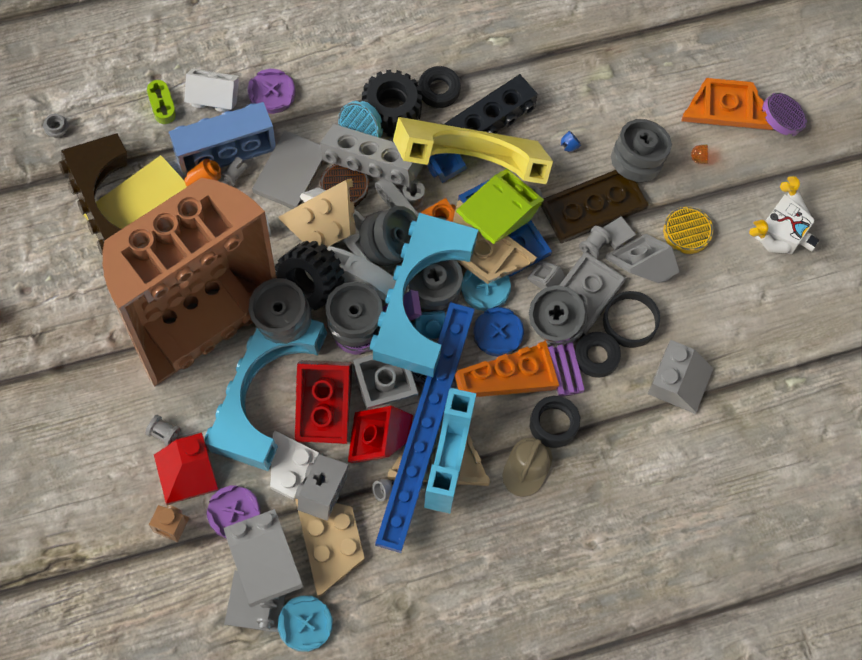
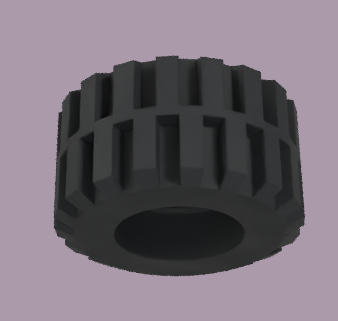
M386 70V73L383 74L380 71L376 73V78L371 76L369 83H365L364 91H362V101L368 102L377 110L382 120L380 123L381 129L383 128V133H387V136L393 137L398 117L414 120L420 119L422 90L415 79L411 80V75L408 73L402 75V71L396 70V73ZM394 98L402 101L404 104L397 108H387L380 103L385 99Z
M317 241L299 243L280 257L275 265V270L277 271L276 278L287 279L296 283L303 291L311 310L313 309L314 311L326 304L329 294L336 287L342 285L345 279L341 276L344 274V269L339 265L341 264L340 259L335 258L333 250H327L326 245L323 243L319 245ZM306 272L310 274L313 281L307 276Z

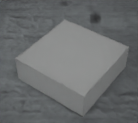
M622 216L603 227L611 236L609 243L614 250L630 242L636 236Z

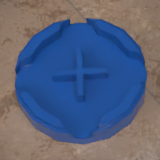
M495 307L484 311L476 319L473 335L475 343L480 350L488 355L498 357L504 354L510 355L518 349L522 343L524 328L522 321L513 311L502 307Z

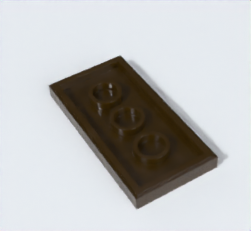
M617 170L543 198L544 201L540 205L560 244L591 232L594 226L604 227L621 216L626 218L648 209L649 206L637 183L625 178Z

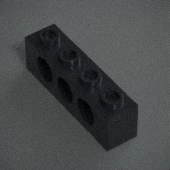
M519 74L444 123V125L465 129L475 127L477 131L497 134L503 127H509L514 124L521 115L531 113L536 107L538 93Z

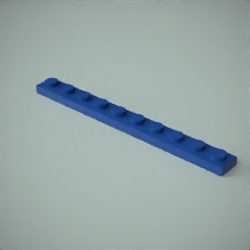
M452 302L449 304L438 339V344H441L440 358L434 376H427L376 539L375 546L402 553L443 418L449 389L452 388L475 310L473 308Z

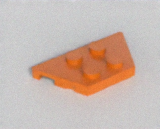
M706 78L681 119L682 122L773 130L765 118L767 114L766 111L763 112L762 108L764 101L758 96L756 86L753 82Z

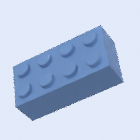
M264 102L252 103L245 108L226 111L222 115L204 118L197 123L178 126L174 130L169 131L174 153L184 179L187 173L204 159L214 160L222 168L230 165L236 157L244 161L272 152L276 146L273 125Z

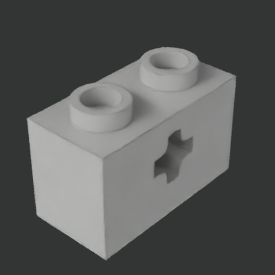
M318 454L315 462H310L307 467L305 483H300L296 490L295 498L298 499L297 510L328 521L347 480L348 464Z

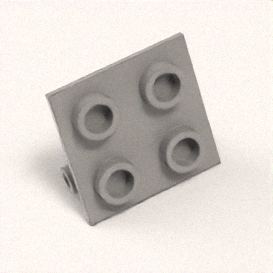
M235 570L224 625L279 633L277 629L278 616L284 607L285 595L250 607L239 573Z

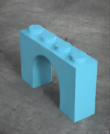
M454 388L449 389L434 465L431 467L426 488L424 508L451 513L473 415L476 393Z

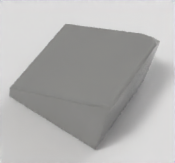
M541 260L527 279L543 290L546 287L560 285L565 275L560 266Z

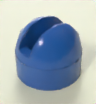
M568 131L561 138V146L568 145L564 151L573 152L582 146L571 131Z

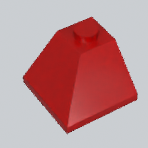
M392 405L355 412L348 462L358 463L390 457L407 443L413 415Z
M202 433L177 439L154 454L166 505L218 491L209 452Z

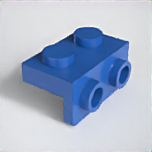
M455 153L432 155L429 158L430 164L427 165L433 178L438 176L442 183L467 169L461 156Z

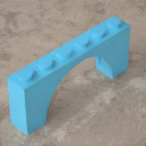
M419 213L417 221L412 220L408 233L411 239L409 244L404 243L401 252V258H404L402 266L397 265L393 280L396 283L394 289L389 288L385 300L388 307L386 312L382 311L379 316L377 326L381 328L378 335H373L370 350H373V360L433 377L441 354V344L427 339L413 327L404 310V292L412 278L431 264L446 260L470 262L477 241L478 229Z
M311 319L307 332L298 340L288 344L274 343L267 340L258 329H256L254 335L249 337L244 358H240L238 361L235 378L229 382L226 389V398L223 404L221 403L218 406L215 415L216 420L213 426L209 427L205 435V444L212 453L266 471L269 470L278 446L273 438L259 432L248 420L246 395L249 385L255 375L266 364L279 357L295 353H307L318 356L327 336L324 323Z

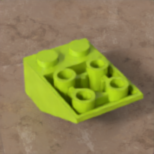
M505 169L494 175L464 202L456 212L463 217L466 223L478 229L486 240L495 244L528 223L544 199L509 169Z

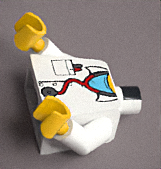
M795 176L788 177L789 183L782 182L780 188L782 191L789 193L787 195L784 194L766 221L758 220L753 222L756 227L751 228L749 234L760 241L768 252L792 254L799 244L812 252L820 241L819 238L808 232L814 223V218L811 217L798 190L800 186L799 179Z

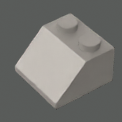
M670 340L648 395L696 414L713 367L695 349Z
M373 354L353 360V371L367 409L418 395L410 370L373 360Z

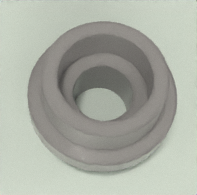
M59 114L47 116L43 125L46 134L54 138L63 136L69 127L66 118Z

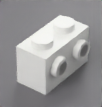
M191 69L186 74L184 102L191 103L193 107L197 108L211 106L215 107V110L222 112L229 111V109L232 110L237 104L239 76Z

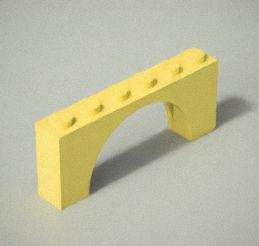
M398 117L393 138L403 161L428 165L430 156L435 154L455 153L469 155L499 164L516 173L523 181L547 184L553 160L540 143L535 140Z

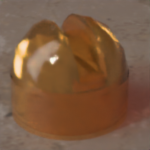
M708 144L697 145L692 149L691 157L695 163L708 164Z

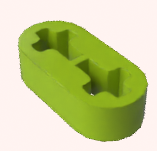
M162 80L150 82L147 86V94L156 121L160 124L173 122L176 117V111L167 84ZM160 89L162 98H157L155 90ZM161 106H165L167 115H163Z

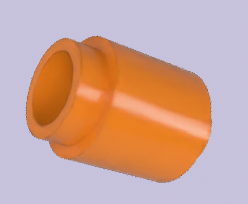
M204 159L187 173L184 179L186 186L188 187L200 178L218 181L221 178L219 164L214 160Z

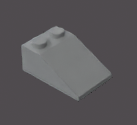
M275 509L223 528L250 607L303 588Z

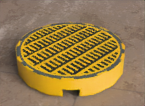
M690 206L679 207L673 210L665 220L663 227L664 239L674 250L676 248L681 253H698L704 250L711 241L713 234L712 222L704 212Z

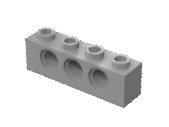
M333 124L320 142L323 161L406 187L412 185L422 169V164L403 161L394 142Z

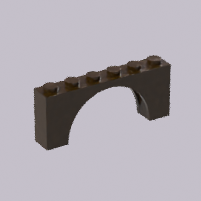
M118 133L61 150L62 160L58 162L62 174L67 175L69 178L68 185L72 195L76 194L79 199L77 203L81 214H86L89 219L87 220V225L92 235L96 234L98 238L97 246L101 255H103L104 241L121 230V228L113 225L102 215L95 202L96 192L105 178L114 171L127 166V151Z

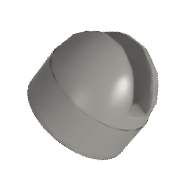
M390 479L375 481L372 489L376 499L381 502L388 500L393 485Z

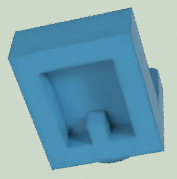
M421 312V316L411 321L413 327L427 339H437L443 327L445 312Z

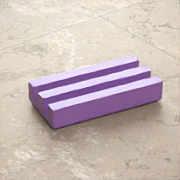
M568 343L565 346L561 344L554 348L553 346L548 347L559 383L557 388L558 396L583 393L584 386L573 343ZM565 352H568L577 388H573ZM557 353L560 356L567 390L563 389L555 357Z

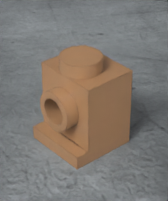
M158 505L149 526L154 533L178 542L189 517L181 514L182 511L174 506L167 505V507H162Z

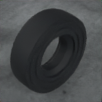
M431 67L423 72L418 82V86L422 90V100L431 107H448L460 95V79L448 67ZM436 80H442L448 84L449 88L445 93L437 94L431 90L430 85Z
M591 332L579 340L575 349V355L579 369L584 374L601 378L610 375L618 367L621 359V350L618 342L609 334ZM600 346L604 348L607 352L606 361L603 363L591 361L588 356V350L591 347Z

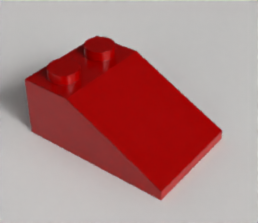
M301 360L297 363L295 441L347 444L352 388V362Z

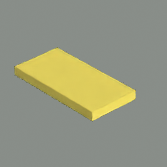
M160 155L96 201V204L102 215L109 222L123 229L187 186L181 176Z

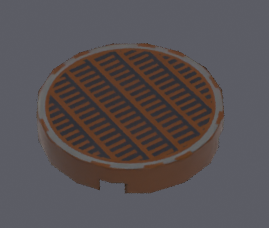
M336 164L331 165L321 176L320 188L328 190L347 179H352L353 187L349 188L350 202H354V207H356L368 195L369 181L367 174Z

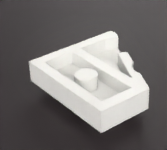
M274 431L273 439L278 448L271 462L270 487L272 490L294 501L299 484H304L307 479L305 473L309 463L315 462L319 452Z

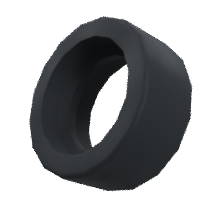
M553 395L544 397L535 405L530 416L529 427L533 437L536 440H541L544 446L559 448L573 441L580 427L581 417L578 408L572 401L562 396ZM552 408L564 412L570 420L568 431L562 435H552L544 431L540 425V416L545 410Z

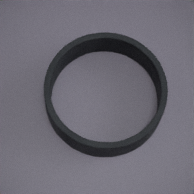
M621 292L609 301L603 315V326L605 332L612 336L619 345L628 348L641 347L650 342L655 336L660 325V311L656 303L649 296L641 292ZM625 299L642 302L653 313L655 319L654 331L647 337L638 340L621 337L609 324L608 310L616 302Z

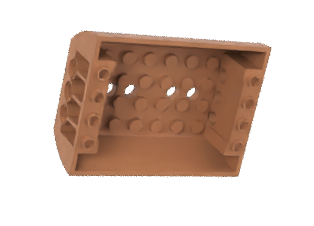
M200 178L104 241L102 264L107 288L154 387L180 369L190 367L196 358L213 351L222 340L231 339L237 333V330L244 325H251L253 321L248 310L250 297L254 290L263 282L276 278L265 211L242 191L212 179ZM211 290H219L215 295H208V292ZM190 304H198L193 310L186 309ZM169 318H177L172 324L165 323Z

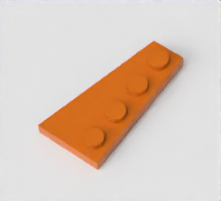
M546 340L538 343L536 346L519 349L516 353L498 356L495 360L484 361L460 369L455 374L458 390L476 393V397L552 391L559 387Z

